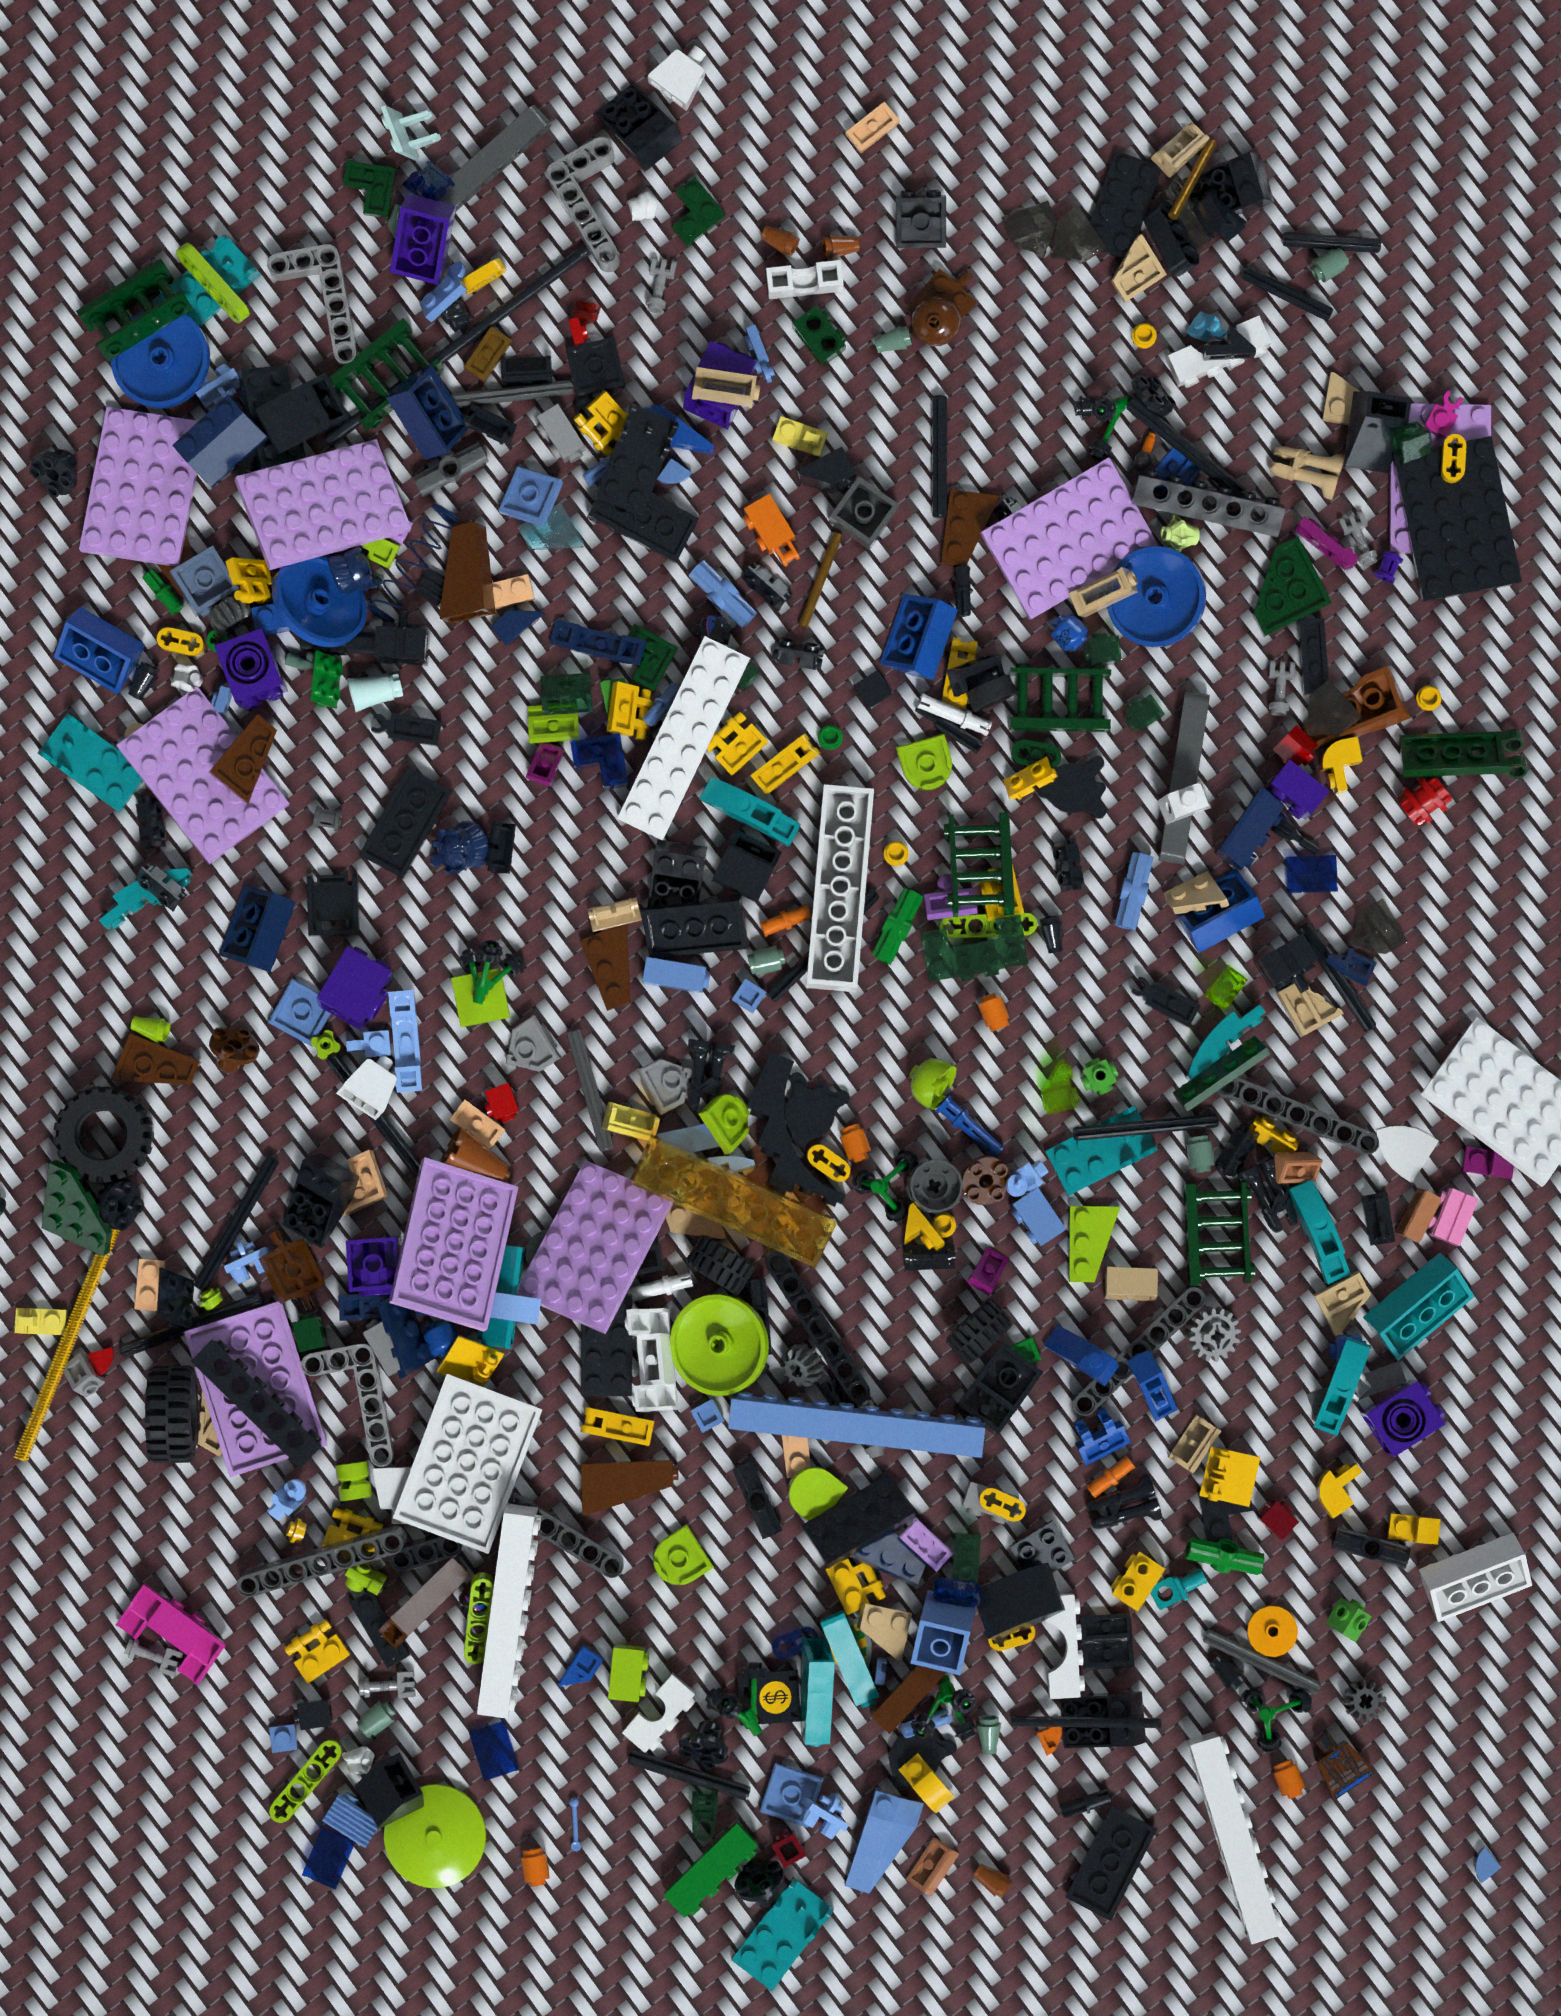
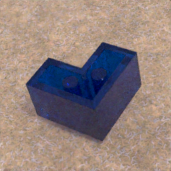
M620 733L570 742L575 770L600 766L604 790L629 786Z

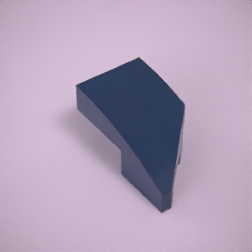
M524 609L509 610L491 628L504 644L508 646L526 629L531 628L545 613L543 611Z
M1353 948L1347 949L1346 952L1341 954H1329L1326 960L1336 970L1364 986H1367L1377 962L1355 953Z

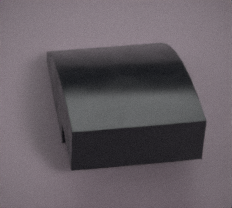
M1002 1342L955 1407L969 1417L981 1419V1422L985 1423V1429L997 1436L1017 1411L1043 1374V1371Z
M1043 1563L1016 1572L972 1591L987 1637L992 1640H999L1018 1630L1024 1631L1065 1611L1049 1563Z

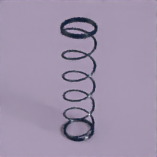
M432 503L431 508L450 527L430 520H423L420 523L424 532L437 546L418 540L408 541L411 551L425 566L406 560L395 561L397 569L413 586L386 579L383 581L384 588L400 606L377 599L371 600L367 606L370 612L386 622L394 623L395 619L372 604L373 601L399 609H404V606L386 587L385 582L417 589L416 585L405 575L397 563L405 562L423 569H429L424 560L413 550L410 542L421 543L438 550L442 549L441 545L426 531L423 522L433 523L452 530L454 526L448 520L453 523L460 521L455 514L437 503Z

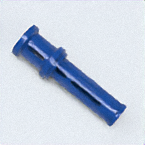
M950 1094L935 1110L936 1113H941L952 1122L951 1126L953 1128L959 1127L991 1156L996 1157L1004 1148L985 1129L969 1117L970 1113L966 1108L962 1109L956 1104Z

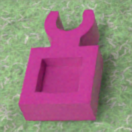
M1447 391L1442 398L1443 407L1436 404L1423 428L1444 439L1448 436L1458 417L1452 411L1456 410L1463 400L1462 397H1459L1456 403H1450L1448 400L1451 394L1450 391Z

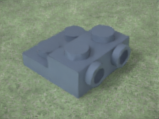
M213 546L169 572L196 617L200 614L203 618L207 617L215 605L226 600L228 597H233L235 591L240 589L238 585H232L228 569Z

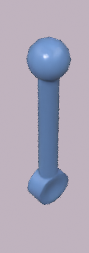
M573 1797L569 1800V1805L572 1807L573 1823L571 1849L579 1851L581 1848V1843L578 1841L577 1821L579 1800Z

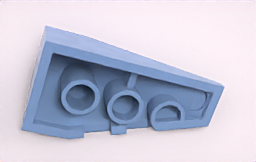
M875 1787L847 1876L846 1887L868 1894L871 1892L916 1829L924 1805L923 1802Z

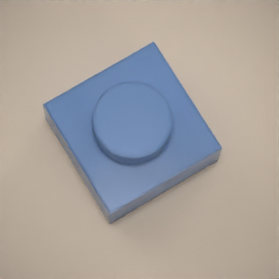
M220 686V690L215 691L212 699L215 712L227 715L232 698L230 688Z
M745 978L732 1001L753 1014L767 992Z
M713 1398L690 1411L702 1433L725 1421Z
M295 1723L269 1727L272 1753L298 1750Z

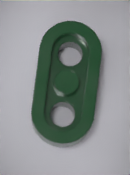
M1019 740L1011 749L1012 760L1021 766L1028 767L1043 759V756L1047 753L1053 757V760L1049 762L1051 769L1056 768L1061 761L1060 750L1052 744ZM1019 750H1027L1028 756L1025 758L1020 757Z

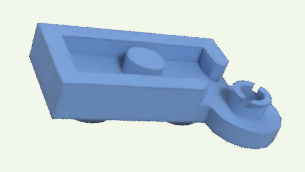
M455 262L448 270V276L419 302L425 318L429 321H434L467 290L465 283L461 281L466 270L463 263Z
M756 325L747 327V336H744L743 339L747 350H753L756 359H753L756 361L755 371L757 374H762L766 383L772 382L771 377L775 376L772 366H769V359Z

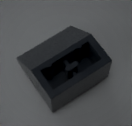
M737 830L712 881L757 903L778 863L782 851Z
M400 1752L377 1763L355 1785V1789L378 1829L424 1807L423 1792Z

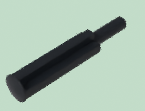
M915 708L917 713L935 724L933 727L977 754L981 750L984 742L945 718L937 717L923 709Z

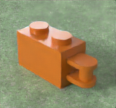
M770 493L744 508L745 516L742 519L749 530L754 529L758 537L755 538V541L762 552L766 550L769 555L775 552L784 567L788 566L787 563L791 560L800 559L791 543L795 541V535ZM787 545L789 551L782 554L779 549Z

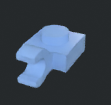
M389 1030L363 1032L364 1040L346 1041L347 1052L365 1051L366 1058L391 1056Z

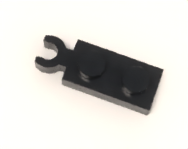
M395 713L391 714V720H387L381 714L373 715L374 719L382 721L380 728L371 727V731L375 734L388 731V739L438 747L442 721Z
M1138 977L1137 981L1144 985L1143 991L1132 989L1131 993L1134 996L1147 997L1145 1005L1187 1028L1190 1027L1201 1005L1159 982H1156L1154 987H1151L1145 978Z

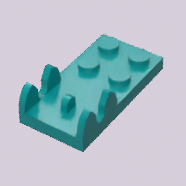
M227 235L219 236L215 241V246L210 251L204 250L200 253L236 295L261 275ZM188 270L170 285L175 294L180 290L183 291L193 308L186 315L200 327L222 309ZM161 293L152 302L156 306L166 300V298Z
M66 713L64 719L44 746L38 751L40 756L119 813L143 783V780L118 749L68 713Z
M1134 1105L1097 1125L1142 1121V1118ZM1144 1134L1075 1141L1072 1137L1046 1150L1045 1153L1067 1196H1070L1158 1151L1151 1135Z
M792 1877L778 1896L777 1901L771 1905L731 1960L769 1990L773 1991L806 1945L815 1938L822 1924L830 1918L834 1908L796 1878Z

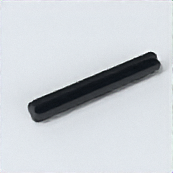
M1285 232L1282 238V244L1285 247L1328 250L1341 248L1343 251L1379 253L1381 250V239L1296 232Z
M1246 266L1241 275L1243 280L1325 321H1328L1333 313L1332 307L1250 266Z

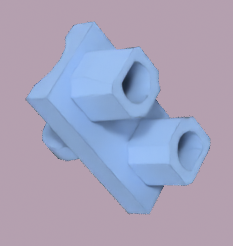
M222 364L215 370L218 378L212 382H209L206 378L200 389L195 392L206 409L214 404L217 405L227 395L232 397L237 394L236 390L240 388V383L234 368L230 369L226 364Z
M1038 1160L1033 1165H1030L1028 1162L1009 1173L1010 1177L1006 1181L1007 1192L1014 1197H1019L1034 1190L1044 1183L1041 1178L1048 1173L1047 1168L1042 1161Z
M241 1239L237 1240L236 1245L238 1248L230 1251V1255L232 1258L241 1255L242 1258L225 1265L224 1268L226 1273H231L237 1284H241L251 1279L245 1266L254 1262L259 1274L265 1272L259 1258L270 1253L268 1247H263L248 1254V1251L256 1248L253 1241L244 1245Z
M299 1479L287 1481L270 1498L273 1504L267 1512L278 1521L285 1514L290 1515L307 1498L305 1496V1484Z
M832 1793L828 1797L821 1795L819 1802L823 1803V1806L806 1796L801 1803L805 1808L799 1818L803 1823L813 1828L819 1817L825 1819L819 1831L830 1839H833L840 1829L846 1831L849 1825L841 1817L833 1813L834 1811L841 1813L844 1809L839 1804V1795L836 1793Z

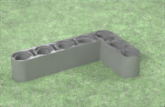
M598 137L551 163L547 168L546 174L552 190L599 268L604 272H613L620 265L616 246L578 183L610 166L614 161L615 155L611 142L605 137ZM601 149L608 150L605 155H597V152ZM580 161L586 162V165L581 168L575 167ZM557 174L565 175L560 180L553 179ZM569 194L577 195L573 200L565 199ZM581 214L589 215L585 220L578 219ZM594 234L601 235L598 240H590V237ZM606 254L614 255L611 260H602V257Z
M324 244L271 255L267 261V267L275 280L285 281L320 275L335 359L341 367L351 362L358 355L341 258L337 249L330 244ZM332 253L335 255L334 260L330 263L322 261L325 254ZM308 258L310 259V264L307 267H299V260ZM278 262L286 264L285 269L281 272L273 270L274 265ZM332 277L339 279V283L335 287L327 286V281ZM334 302H342L344 304L343 308L338 312L331 310ZM339 326L348 327L347 333L343 336L336 335V329ZM350 350L352 351V356L348 360L340 359L341 352Z
M357 1344L306 1355L302 1359L301 1368L309 1376H318L349 1369L354 1370L371 1462L378 1467L389 1465L394 1459L395 1452L378 1361L369 1344ZM360 1348L369 1350L370 1358L367 1362H361L357 1358V1352ZM338 1352L342 1353L345 1357V1363L341 1367H336L332 1362L333 1355ZM312 1357L317 1358L320 1362V1368L316 1372L310 1371L307 1367L308 1360ZM365 1373H371L375 1378L374 1385L371 1387H366L362 1383V1376ZM370 1398H375L379 1401V1409L376 1412H370L366 1407V1403ZM374 1423L383 1425L384 1433L381 1437H375L371 1433V1427ZM379 1448H384L388 1451L389 1458L386 1462L377 1460L376 1451Z

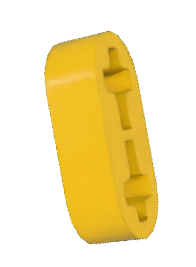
M497 258L463 278L461 281L467 287L466 294L475 292L504 274L507 269L502 260Z
M1451 434L1442 444L1440 472L1443 480L1448 483H1456L1463 477L1465 472L1466 441L1459 434ZM1453 440H1456V444L1461 446V448L1456 450L1455 456H1452V448L1448 447ZM1452 461H1455V469L1459 470V473H1456L1454 477H1451L1450 472H1446V469L1451 467Z
M166 627L161 629L157 635L158 645L168 652L197 657L205 649L204 640L196 633ZM172 633V637L179 640V642H170L169 646H166V642L162 638ZM193 639H196L200 646L199 648H194L193 651H190L189 646L183 645V641L192 642Z
M814 1145L809 1149L807 1156L809 1163L831 1180L843 1182L849 1177V1164L827 1147ZM822 1149L824 1151L823 1156L829 1162L827 1164L820 1160L817 1163L814 1162L812 1152L814 1150L818 1152ZM832 1162L838 1167L843 1164L846 1175L844 1177L841 1175L837 1178L834 1177L835 1171L829 1167L830 1163Z
M991 1487L984 1489L980 1493L979 1502L987 1511L1013 1522L1019 1521L1024 1517L1026 1512L1025 1505L1019 1499ZM996 1493L995 1498L1002 1501L1000 1506L994 1503L987 1506V1501L983 1499L985 1494ZM1005 1503L1010 1506L1018 1503V1509L1021 1510V1513L1010 1517V1511L1003 1508Z
M1034 1626L1030 1627L1031 1632L1027 1633L1028 1638L1023 1639L1021 1635L1013 1637V1634H1010L1011 1638L1003 1640L1002 1646L993 1643L992 1639H988V1643L997 1651H1004L1024 1645L1034 1639L1035 1628Z

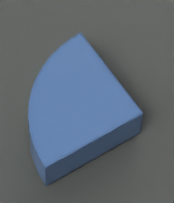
M670 459L657 480L664 484H676L687 480L692 475V472L673 459Z
M877 1657L874 1684H885L887 1659L884 1657Z
M1486 1847L1481 1848L1478 1852L1475 1863L1476 1876L1480 1883H1483L1501 1868Z

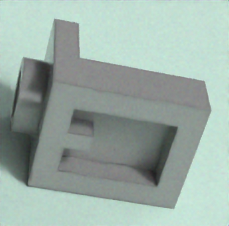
M81 1352L65 1365L66 1368H64L63 1372L72 1390L84 1397L94 1394L105 1383L102 1377L95 1374L86 1355Z

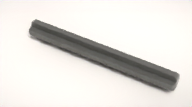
M565 380L451 394V397L458 408L469 407L472 403L478 406L571 395L574 389L573 382Z
M580 1029L573 1030L567 1033V1038L597 1144L601 1152L613 1149L614 1145L610 1131L601 1129L605 1113L583 1035Z
M1210 1629L1205 1632L1203 1637L1204 1643L1296 1687L1302 1688L1313 1695L1318 1693L1321 1687L1319 1681Z

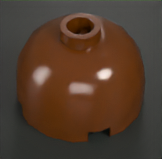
M932 296L924 299L916 306L912 314V328L914 334L921 342L929 346H943L950 343L958 335L962 317L958 308L951 300L943 296Z

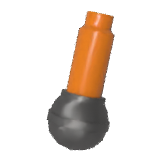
M1148 433L1142 450L1134 458V464L1139 469H1146L1151 465L1150 454L1156 436L1154 433Z

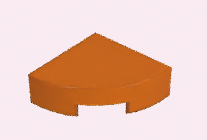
M1045 1727L1036 1731L1046 1756L1053 1753L1059 1745L1062 1735L1061 1727Z

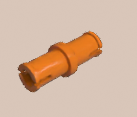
M804 904L788 912L783 910L780 912V915L759 923L764 936L767 937L783 929L790 930L793 925L812 919L807 904Z
M1125 1455L1109 1469L1106 1467L1103 1470L1104 1473L1089 1485L1087 1484L1086 1487L1094 1498H1097L1112 1485L1116 1486L1119 1484L1118 1480L1136 1467Z

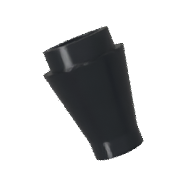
M141 661L140 665L136 666L128 694L138 700H142L159 678L157 675L160 670Z
M1059 915L1039 919L1040 925L1038 927L1047 946L1048 953L1063 951V921H1060Z
M1218 1655L1209 1665L1225 1688L1230 1689L1232 1692H1235L1247 1679L1243 1674V1670L1224 1659L1221 1655Z

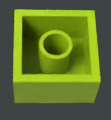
M622 1644L614 1645L608 1699L639 1702L640 1696L645 1697L647 1679H642L643 1671L648 1670L650 1656L649 1653H645V1647Z

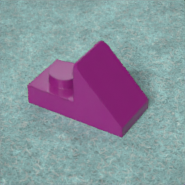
M547 742L540 743L526 778L547 786H553L555 774L565 749Z
M1465 1147L1461 1172L1512 1179L1514 1165L1494 1150Z
M987 1247L967 1283L989 1296L1009 1259Z

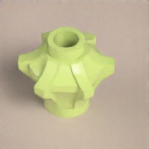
M1172 515L1170 523L1166 527H1162L1160 532L1161 540L1166 542V547L1181 552L1185 547L1196 545L1200 536L1198 526L1186 523L1178 515Z

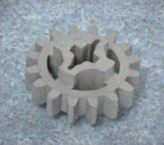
M1208 1306L1207 1312L1201 1309L1198 1310L1200 1316L1198 1318L1192 1316L1193 1325L1186 1326V1328L1191 1330L1190 1334L1185 1335L1186 1339L1192 1341L1187 1345L1188 1348L1194 1350L1193 1354L1200 1358L1202 1356V1359L1205 1361H1209L1211 1358L1218 1362L1219 1355L1225 1359L1228 1358L1227 1351L1234 1352L1233 1343L1240 1342L1235 1337V1334L1241 1333V1330L1234 1327L1239 1323L1238 1320L1232 1318L1233 1314L1231 1312L1225 1311V1309L1219 1306L1216 1310ZM1218 1318L1222 1319L1226 1326L1221 1325V1322L1218 1321ZM1200 1342H1204L1208 1349H1204Z

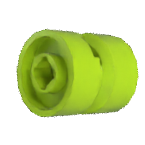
M368 1461L335 1466L337 1480L341 1481V1485L338 1487L340 1501L373 1496L371 1482L366 1480L370 1475Z

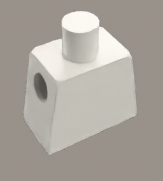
M694 46L687 56L676 49L648 75L649 84L684 110H687L705 77V70L699 64L706 54L697 46Z
M1201 782L1169 793L1157 801L1166 824L1211 808Z
M380 1056L376 1063L371 1059H367L340 1087L336 1094L374 1120H377L386 1109L397 1080L396 1076L389 1072L393 1062L386 1056Z
M412 1467L373 1468L380 1509H391L392 1524H407L393 1519Z

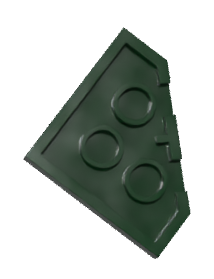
M1298 536L1274 549L1253 613V617L1263 637L1332 603Z
M58 1160L49 1163L42 1229L101 1256L110 1253L112 1230L108 1223H103L97 1213L99 1207L89 1191L85 1192L79 1182L81 1176L77 1169Z

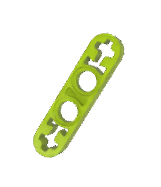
M186 242L176 250V255L180 262L234 322L240 323L250 316L244 302L190 243Z
M1030 913L1002 918L1007 921L1008 928L1005 932L1000 933L993 926L994 921L999 918L988 921L986 914L943 918L939 924V931L947 939L1029 936L1035 932L1037 920ZM1015 917V923H1021L1023 918H1028V922H1032L1033 926L1029 927L1027 932L1024 931L1023 927H1015L1016 932L1012 933V921L1010 918ZM960 919H965L964 929L966 934H960L962 929H955L953 934H948V930L943 929V926L947 925L949 920L952 921L953 925H961ZM974 919L981 921L983 925L982 931L977 934L972 933L968 928L969 922Z
M485 1572L475 1574L471 1580L464 1641V1658L470 1664H480L484 1661L494 1589L493 1577ZM481 1582L486 1583L484 1595L480 1594ZM477 1603H483L487 1606V1609L483 1612H476L473 1606ZM475 1625H481L485 1630L480 1634H475L471 1631V1628ZM474 1642L478 1643L477 1654H472Z
M329 1739L323 1742L276 1798L269 1810L273 1821L283 1823L289 1820L340 1759L343 1749L338 1741ZM334 1745L336 1747L334 1752L337 1755L336 1757L331 1755L325 1761L329 1764L328 1768H326L325 1764L315 1757L319 1755L322 1758L326 1753L324 1747ZM309 1765H319L321 1775L318 1778L309 1777L307 1774ZM294 1784H301L304 1787L305 1794L303 1797L295 1798L292 1796L291 1787ZM285 1794L291 1802L297 1805L293 1807L290 1804L285 1810L288 1815L278 1817L276 1815L278 1810L275 1806L281 1807L287 1801L283 1798Z

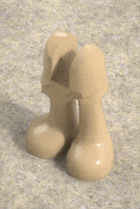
M1275 448L1273 454L1276 457L1290 461V464L1288 466L1271 462L1269 471L1272 474L1290 481L1298 480L1316 485L1322 489L1323 496L1326 499H1333L1345 455L1335 454L1332 457L1312 455V451H1305V449ZM1308 465L1326 470L1332 475L1305 470L1304 468Z

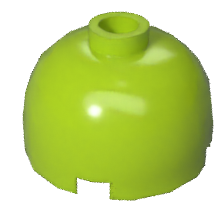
M935 1058L925 1060L920 1066L915 1065L909 1075V1078L912 1079L910 1085L911 1092L915 1100L931 1110L936 1109L946 1097L942 1094L947 1086L951 1089L956 1077V1067L948 1061Z

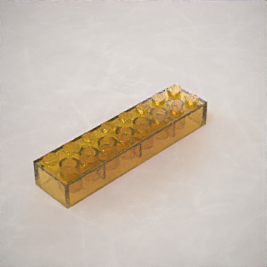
M651 1134L630 1178L631 1183L639 1188L816 1268L837 1224V1221L832 1216Z

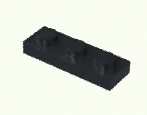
M1324 618L1299 619L1303 695L1329 694Z
M368 1591L349 1602L387 1669L410 1656L403 1642L395 1649L378 1632L389 1618L375 1594Z

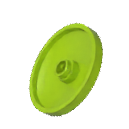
M710 1294L690 1302L677 1316L670 1334L672 1361L676 1370L687 1384L704 1394L726 1396L746 1389L760 1376L767 1362L769 1341L761 1317L747 1302L732 1295Z
M443 1784L420 1786L424 1797V1807L385 1826L384 1845L386 1854L395 1870L413 1884L427 1888L451 1886L466 1878L478 1865L486 1845L485 1821L476 1803L461 1790Z

